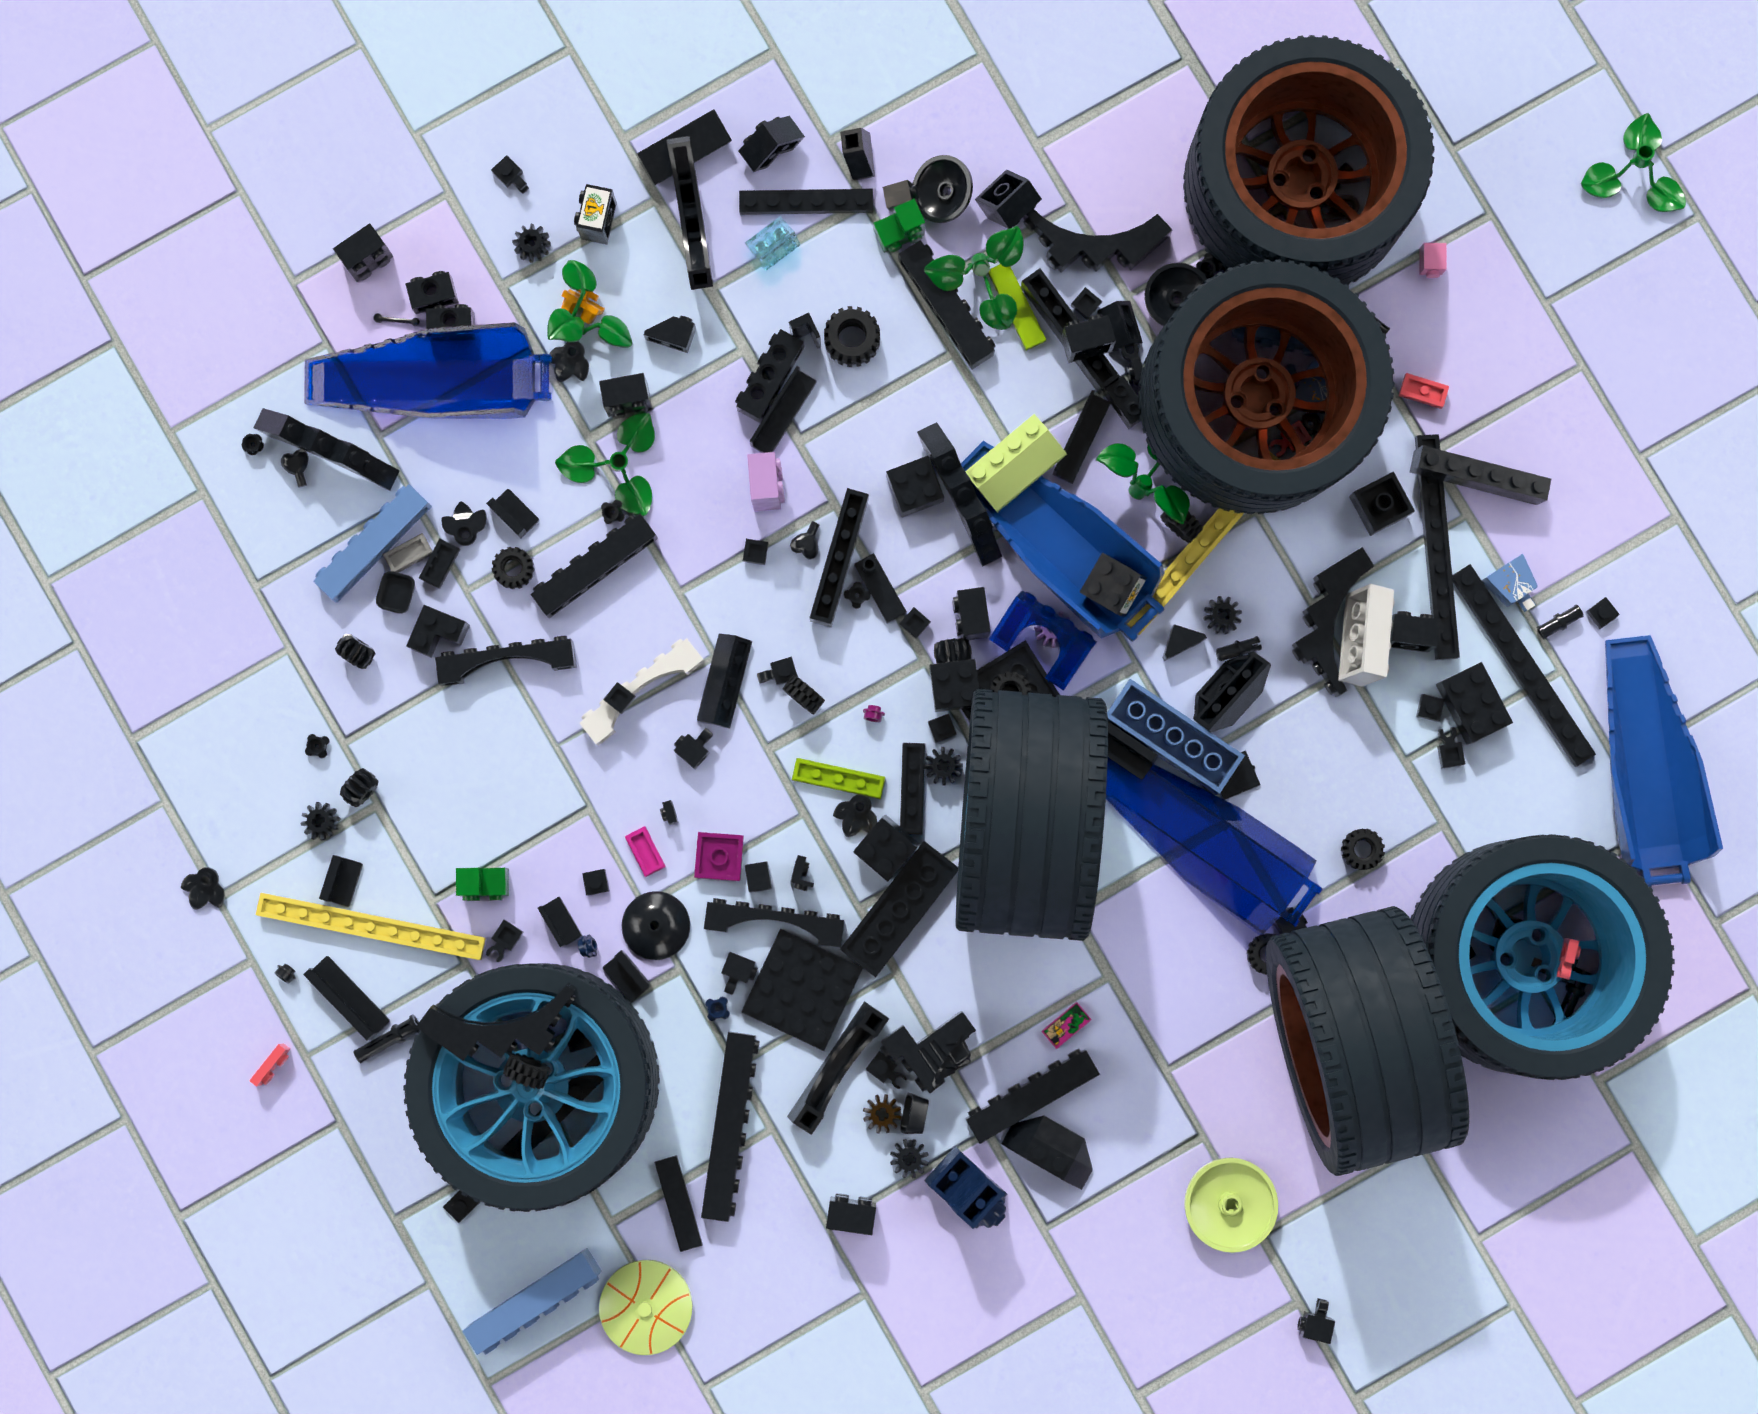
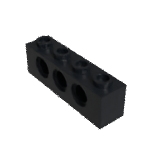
M782 329L779 330L778 334L774 333L768 343L770 345L767 353L763 352L757 362L759 365L756 372H751L746 381L748 384L744 392L740 391L735 400L737 411L758 423H761L805 347L804 341ZM784 352L786 357L778 361L774 359V354ZM766 371H772L775 374L771 380H766L762 377ZM755 390H761L764 393L760 399H754L751 395Z

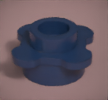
M590 934L587 937L584 935L578 940V949L583 957L590 958L597 955V943Z
M722 996L716 1000L708 999L705 1002L709 1012L707 1018L710 1021H715L717 1018L727 1019L730 1016V1012L727 1010L726 1004L728 1000L726 997Z

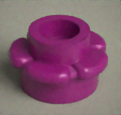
M868 705V708L863 709V719L867 721L881 722L882 716H885V713L881 712V707Z

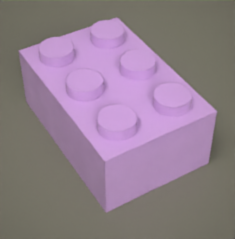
M775 452L747 454L750 494L754 512L781 509V503H785L780 458H776Z

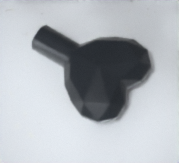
M302 449L296 450L293 454H284L281 458V466L288 473L295 475L298 488L307 486L304 471L307 468L309 456Z
M812 521L807 533H801L791 540V550L795 553H802L809 560L814 559L818 554V542L815 535L820 525Z

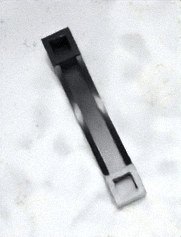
M567 636L554 637V641L545 642V639L531 640V644L522 645V642L509 643V647L500 648V645L487 646L486 650L477 651V648L464 649V653L455 654L454 651L442 652L440 657H435L438 684L440 686L464 684V679L475 670L490 663L506 659L537 660L551 665L554 671L577 668L574 641L571 638L567 639Z
M713 898V902H707L704 929L728 932L729 927L742 922L776 920L790 923L806 930L818 939V945L841 948L845 920H840V915L827 913L826 918L818 917V912L804 910V915L796 914L795 909L781 907V911H773L772 906L759 904L758 908H751L748 902L736 901L735 905L726 904L727 900Z
M863 1002L787 1117L793 1124L810 1135L813 1134L823 1119L827 1105L842 1078L865 1047L875 1037H878L890 1018L867 1002Z

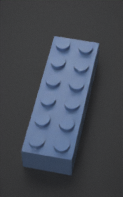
M1132 679L1127 681L1107 711L1110 723L1215 795L1220 794L1245 756Z
M586 1248L470 1323L462 1332L477 1355L481 1352H484L486 1355L501 1344V1339H504L506 1342L521 1331L519 1329L521 1326H524L526 1329L537 1322L541 1313L546 1316L557 1309L561 1300L566 1303L577 1296L579 1293L578 1289L581 1287L586 1290L597 1283L599 1280L598 1275L602 1270L588 1248Z

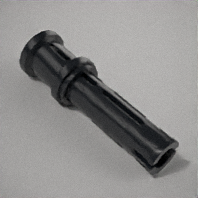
M1578 967L1573 969L1574 972L1582 975H1593ZM1578 982L1577 985L1575 983L1566 984L1565 990L1567 992L1561 1004L1564 1011L1567 1003H1569L1564 1014L1566 1017L1573 1014L1579 998L1585 995L1584 989L1587 983Z
M412 1014L409 1016V1019L399 1025H392L391 1030L355 1049L353 1051L355 1058L359 1063H363V1061L382 1052L397 1042L399 1044L404 1043L406 1038L415 1033L419 1034L420 1030L416 1028L419 1023L418 1019Z

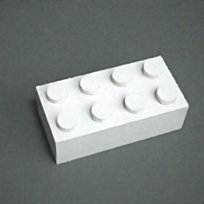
M1368 584L1346 595L1338 681L1362 687L1387 678L1389 672V652L1391 649L1390 635L1393 627L1392 611L1395 604L1393 589Z

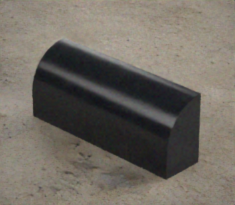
M715 109L636 154L654 185L673 175L667 145L668 139L689 136L694 163L732 141Z

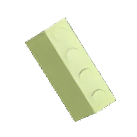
M1033 414L965 472L973 485L998 513L1064 458L1067 453L1045 425Z

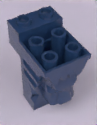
M956 1146L924 1180L972 1229H977L979 1226L991 1228L993 1225L998 1226L1005 1218L1006 1206L1004 1203L1007 1193Z

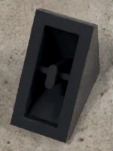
M1174 624L1162 658L1166 661L1205 641L1207 637L1204 633Z

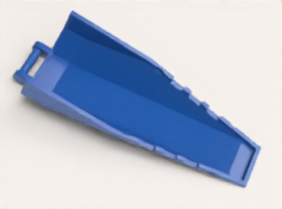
M983 440L961 463L965 471L968 470L993 449L994 446ZM1041 476L997 513L973 485L978 499L987 510L990 521L1030 571L1101 639L1121 631L1130 641L1134 642L1138 638L1137 634L1157 614H1161L1165 610L1153 598L1165 574L1162 563L1093 505L1073 493L1070 494L1062 489L1061 486ZM1102 552L1147 577L1125 617L1115 614L1080 593ZM1146 604L1151 606L1131 629L1127 626V623Z
M1651 635L1606 640L1610 770L1622 858L1627 861L1630 867H1634L1640 872L1648 887L1651 886L1652 888L1654 885L1679 882L1681 884H1689L1691 876L1688 865L1715 857L1723 850L1703 759L1693 735L1689 733L1686 718L1681 713L1677 704L1678 699L1676 694L1672 692L1668 675L1663 668V663ZM1679 867L1678 874L1652 877L1650 874L1651 870Z

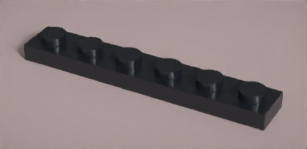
M873 189L739 191L740 215L873 213Z

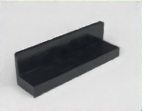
M796 366L749 441L750 446L761 453L774 452L817 383L815 379L800 371L799 366Z
M1095 390L1091 391L1066 443L1064 450L1067 455L1056 464L1052 474L1073 484L1111 402L1094 395Z
M718 634L697 721L730 729L752 645L751 640L736 635Z
M1108 721V758L1140 780H1143L1158 759L1157 754Z
M329 956L323 958L314 968H309L303 974L366 1041L372 1040L390 1022V1019Z

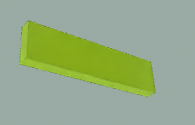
M999 264L991 268L988 275L998 295L1008 294L1013 297L1017 304V315L1012 324L1025 350L1027 351L1046 342L1047 339L1011 266L1004 267Z
M796 758L792 780L881 799L885 777Z

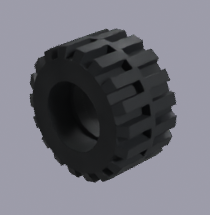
M848 306L847 310H844L843 307L838 309V313L834 312L831 315V319L827 320L826 328H824V343L827 353H830L833 360L836 359L838 364L843 365L844 363L847 364V367H852L854 364L859 367L863 362L866 364L870 362V358L875 357L876 351L879 350L880 328L879 324L877 325L876 318L874 316L871 317L868 310L864 312L862 307L858 306L857 309H853L852 306ZM850 326L860 328L865 333V341L857 347L843 345L839 341V334L843 329Z

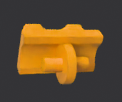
M572 289L564 290L561 295L564 297L561 309H566L572 314L580 294ZM585 291V296L580 305L584 310L580 318L585 323L592 324L597 315L603 314L605 308L589 300L597 301L599 295Z

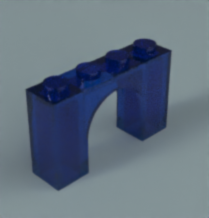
M1022 590L1014 598L989 640L1008 652L1026 627L1039 625L1052 631L1059 642L1060 651L1056 662L1045 678L1064 691L1097 641L1093 639L1090 633L1075 627L1071 620L1056 614L1052 607L1037 601L1033 594Z

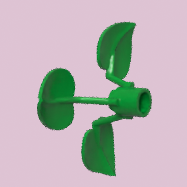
M1649 113L1635 119L1627 127L1623 135V142L1626 148L1636 150L1630 162L1617 174L1612 165L1604 162L1596 163L1589 167L1581 182L1582 188L1590 195L1608 198L1619 192L1621 182L1618 178L1632 165L1638 168L1648 167L1649 181L1652 186L1646 194L1648 204L1659 212L1681 210L1686 206L1685 195L1675 180L1663 176L1656 183L1654 182V163L1651 160L1654 157L1655 150L1659 148L1662 142V136Z
M1016 226L991 235L986 242L987 255L976 253L971 258V263H968L966 269L963 258L957 255H946L926 265L924 268L925 273L938 288L946 291L955 290L960 287L964 280L963 275L968 274L971 269L975 275L983 276L990 300H985L980 304L979 312L981 319L994 329L1006 330L1010 328L1017 315V304L1013 297L1008 294H999L994 298L987 274L990 271L989 262L995 264L999 261L1002 266L1010 267L1020 260L1024 247L1021 230Z
M568 260L562 269L563 280L571 289L580 290L581 294L572 314L566 309L561 308L555 309L551 313L547 325L548 340L577 342L588 331L600 328L598 335L606 343L622 348L631 347L633 342L629 330L618 317L606 315L601 319V323H595L584 328V321L577 317L576 314L585 296V291L593 292L596 289L597 281L593 272L586 265L575 260Z
M649 413L636 414L620 424L617 430V440L621 444L626 445L622 452L613 453L610 460L594 463L595 455L590 448L584 445H575L567 449L555 460L556 467L569 480L585 483L593 479L595 474L593 467L610 465L612 470L616 472L621 471L626 482L617 486L615 500L622 502L621 508L626 512L637 515L641 514L642 516L647 515L652 503L650 484L645 478L638 475L629 481L625 470L628 458L625 454L629 448L638 453L651 448L655 439L651 415Z
M1115 443L1102 450L1096 461L1104 464L1118 476L1124 478L1132 476L1131 485L1128 488L1131 497L1141 500L1145 495L1148 497L1154 493L1156 504L1172 519L1180 524L1184 523L1190 507L1188 495L1175 485H1170L1167 488L1161 485L1151 489V476L1160 466L1158 462L1147 475L1143 474L1137 477L1139 463L1135 461L1136 454L1133 449L1125 444ZM1148 444V454L1152 459L1157 460L1158 458L1151 453V448Z

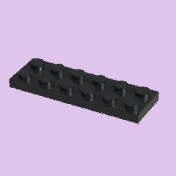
M923 841L840 950L876 978L956 875L958 867L927 842Z

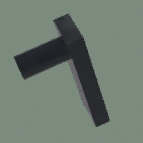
M874 553L854 564L887 624L907 613Z

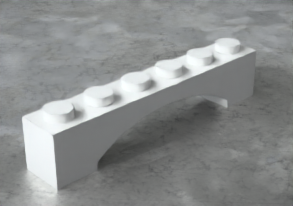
M687 638L684 641L679 639L672 644L670 652L666 655L664 653L658 655L653 660L654 664L648 669L643 667L635 674L637 678L630 683L626 681L621 685L635 695L645 686L662 677L683 672L688 676L701 666L705 660ZM603 699L599 702L601 706L595 711L592 709L582 715V721L579 723L597 746L616 733L613 728L620 714Z

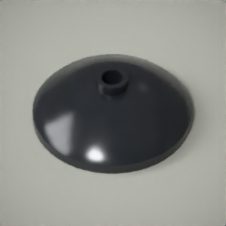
M938 155L930 158L919 168L913 180V184L919 190L920 197L917 199L919 210L923 218L931 222H950L958 218L970 203L973 192L972 176L968 167L956 157Z
M1170 263L1156 270L1149 278L1144 293L1145 305L1150 316L1164 327L1185 298L1199 285H1203L1207 280L1206 276L1196 267L1186 263ZM1178 297L1180 303H1174L1172 298Z
M652 891L639 895L627 906L623 914L621 924L623 938L628 947L640 957L649 960L669 958L682 949L689 937L690 917L687 909L679 899L665 892ZM653 921H657L659 924L656 930L651 929L650 925Z

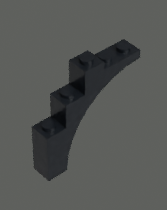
M690 137L668 139L667 145L678 203L690 288L695 290L713 287Z
M1035 209L1023 217L1024 225L1031 232L1034 230L1039 235L1038 239L1041 244L1046 248L1050 247L1046 255L1048 258L1047 263L1052 269H1058L1060 273L1080 256L1083 257L1081 260L1084 265L1089 269L1093 268L1096 272L1115 255L1119 264L1131 271L1168 239L1173 231L1159 214L1131 230L1112 235L1094 236L1075 233L1058 227L1043 218Z
M262 408L253 427L273 439L321 457L391 491L400 470L372 456L369 452L353 443L337 439L321 429L305 425L286 414Z
M937 422L917 431L922 447L927 456L929 455L930 461L941 478L982 567L1003 557L993 533V526L987 510L978 499L971 479L961 466L956 450Z
M1363 547L1313 578L1315 581L1313 583L1314 588L1320 595L1323 594L1324 598L1302 611L1304 614L1302 618L1309 628L1312 627L1314 631L1292 644L1294 648L1292 653L1298 661H1302L1303 664L1312 660L1314 671L1318 676L1322 675L1326 682L1324 683L1326 690L1330 695L1334 694L1335 697L1348 691L1344 683L1338 681L1339 672L1334 658L1333 646L1335 621L1340 605L1348 591L1362 575L1374 567L1373 562Z
M568 983L555 998L542 1008L523 1017L508 1021L481 1022L467 1020L452 1015L433 1004L416 1028L462 1061H464L467 1055L470 1058L473 1057L480 1047L476 1044L477 1042L500 1058L505 1053L510 1055L518 1044L514 1041L515 1039L540 1056L543 1050L548 1053L556 1042L552 1039L556 1032L551 1030L549 1025L554 1028L562 1017L559 1014L563 1006L569 1008L574 1001L576 995L573 993L576 987Z

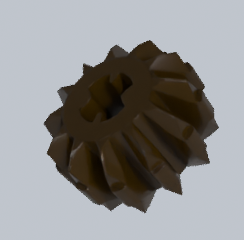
M877 1094L875 1095L876 1104L870 1099L867 1101L872 1109L863 1108V1112L871 1113V1115L865 1116L863 1120L864 1122L872 1120L868 1126L870 1130L876 1124L878 1125L876 1133L880 1134L881 1126H884L885 1132L889 1133V1124L895 1129L898 1127L893 1119H902V1116L894 1114V1112H899L901 1107L892 1108L897 1100L894 1098L890 1103H887V1094L884 1095L883 1102H880V1097ZM880 1108H886V1113L889 1114L888 1118L884 1117L885 1120H880L879 1115L876 1114V1111H880Z

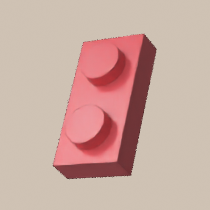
M1406 373L1398 396L1442 409L1449 386Z
M284 1043L278 1044L249 1081L256 1087L262 1084L267 1085L275 1075L272 1073L277 1066L281 1067L289 1058L287 1053L290 1051V1048Z

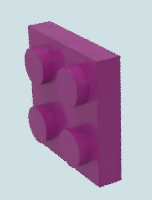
M698 832L694 878L740 881L744 835Z

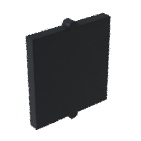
M1246 750L1241 752L1245 755L1220 792L1223 800L1261 785L1254 770L1255 766L1251 764Z

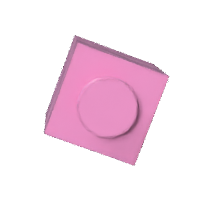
M1423 243L1419 249V275H1426L1427 278H1438L1447 269V243Z

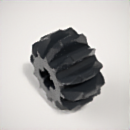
M532 223L528 230L522 225L523 232L515 231V236L518 239L512 240L513 245L517 246L514 249L515 253L520 254L521 260H525L528 257L530 263H533L534 257L541 261V254L548 255L549 252L546 248L551 247V242L547 240L550 237L548 232L543 233L544 229L542 226L535 230V226ZM530 240H533V242L535 243V245L532 247L528 243Z
M1218 596L1217 603L1214 600H1210L1209 605L1211 608H1204V612L1210 615L1204 616L1203 620H1211L1207 628L1211 629L1213 626H1216L1215 634H1218L1221 628L1224 635L1229 633L1228 627L1235 631L1237 627L1234 623L1240 624L1242 621L1236 617L1242 614V610L1234 609L1237 607L1238 602H1234L1232 605L1229 604L1231 597H1227L1223 603V598ZM1218 611H1220L1221 613L1225 611L1227 613V616L1225 618L1219 619L1218 615L1220 613H1218Z
M344 634L335 647L336 653L341 658L361 669H366L376 654L372 647L352 634Z
M966 638L941 640L934 644L933 651L936 663L971 659L972 649L969 640Z
M941 747L940 755L936 749L932 750L935 759L931 756L926 757V760L932 764L924 765V769H932L926 776L930 778L935 774L934 784L938 782L939 778H942V786H946V778L951 783H954L955 779L952 774L957 777L961 776V773L955 770V768H962L963 764L955 763V761L960 759V755L951 757L954 749L951 748L947 755L945 754V747ZM939 761L949 763L950 766L947 767L949 769L947 772L943 769L938 770Z
M361 768L349 776L341 787L339 795L347 804L359 807L374 794L373 792L377 789L379 781L375 778L374 774Z
M316 802L315 809L309 805L307 810L310 813H302L301 815L307 818V821L300 823L301 826H308L304 833L306 835L312 833L311 839L316 840L319 836L321 841H325L326 834L329 837L334 836L332 828L335 830L340 828L338 825H334V822L340 821L341 818L339 816L333 817L337 809H330L329 803H325L322 807L320 802ZM320 817L325 818V822H322L321 825L316 824Z
M903 1139L904 1148L896 1143L895 1147L899 1150V1153L891 1151L890 1155L898 1159L890 1161V1164H899L894 1172L897 1174L903 1169V1178L907 1177L908 1171H911L912 1178H916L914 1170L917 1169L919 1173H924L920 1164L928 1166L929 1162L921 1160V1158L927 1157L929 1154L928 1152L920 1153L924 1148V1144H920L915 1148L916 1139L912 1140L911 1146H908L907 1139ZM909 1152L913 1153V1158L916 1157L915 1162L911 1161L910 1165L905 1163L906 1159L903 1160V1156H908Z

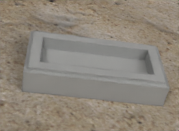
M421 533L382 555L390 570L399 573L429 557L433 550L424 534Z

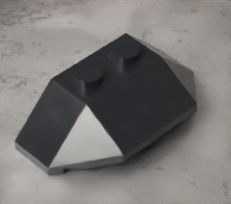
M1254 651L1248 653V655L1225 661L1196 693L1194 721L1209 732L1233 726L1263 692L1271 667L1270 662Z
M1045 1115L1020 1121L1010 1126L1001 1143L1026 1160L1081 1190L1093 1171L1085 1138Z

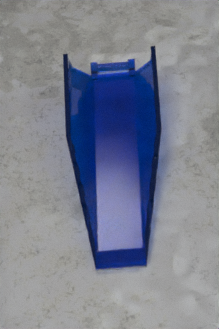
M516 322L430 328L405 334L403 337L395 339H385L383 342L375 344H365L363 347L355 349L349 348L337 353L305 359L304 404L431 419L525 418L535 401L552 400V393L549 392V363L552 362V356L549 354L534 355L526 329ZM535 363H540V392H535Z
M1108 758L1106 800L1187 883L1258 935H1264L1279 917L1294 927L1298 925L1300 916L1316 894L1319 895L1323 890L1319 885L1308 879L1317 860L1238 806L1155 764L1144 779L1140 780ZM1303 885L1306 886L1308 891L1290 914L1285 911Z

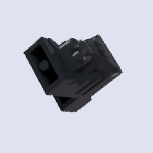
M960 1011L917 1043L905 1026L901 1025L881 1040L883 1045L880 1049L887 1059L892 1057L896 1061L903 1056L904 1059L901 1060V1063L909 1073L914 1071L917 1076L915 1082L922 1092L927 1090L930 1094L945 1082L944 1078L954 1074L957 1069L971 1063V1053L965 1040L976 1029L963 1011Z

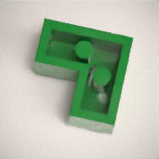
M912 199L894 207V214L874 222L873 230L883 252L890 251V253L900 250L902 245L908 242L914 244L922 239V236L925 235V220L915 199Z
M456 868V896L462 897V901H480V896H489V901L503 900V896H509V868Z

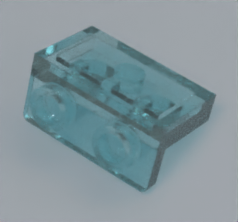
M781 216L745 242L747 248L759 260L764 270H768L800 246L795 232Z

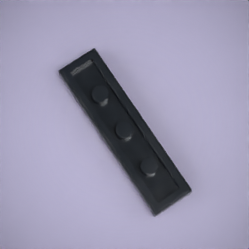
M902 743L900 827L908 834H923L925 743Z
M675 1155L655 1161L680 1252L702 1246L703 1242L678 1156Z

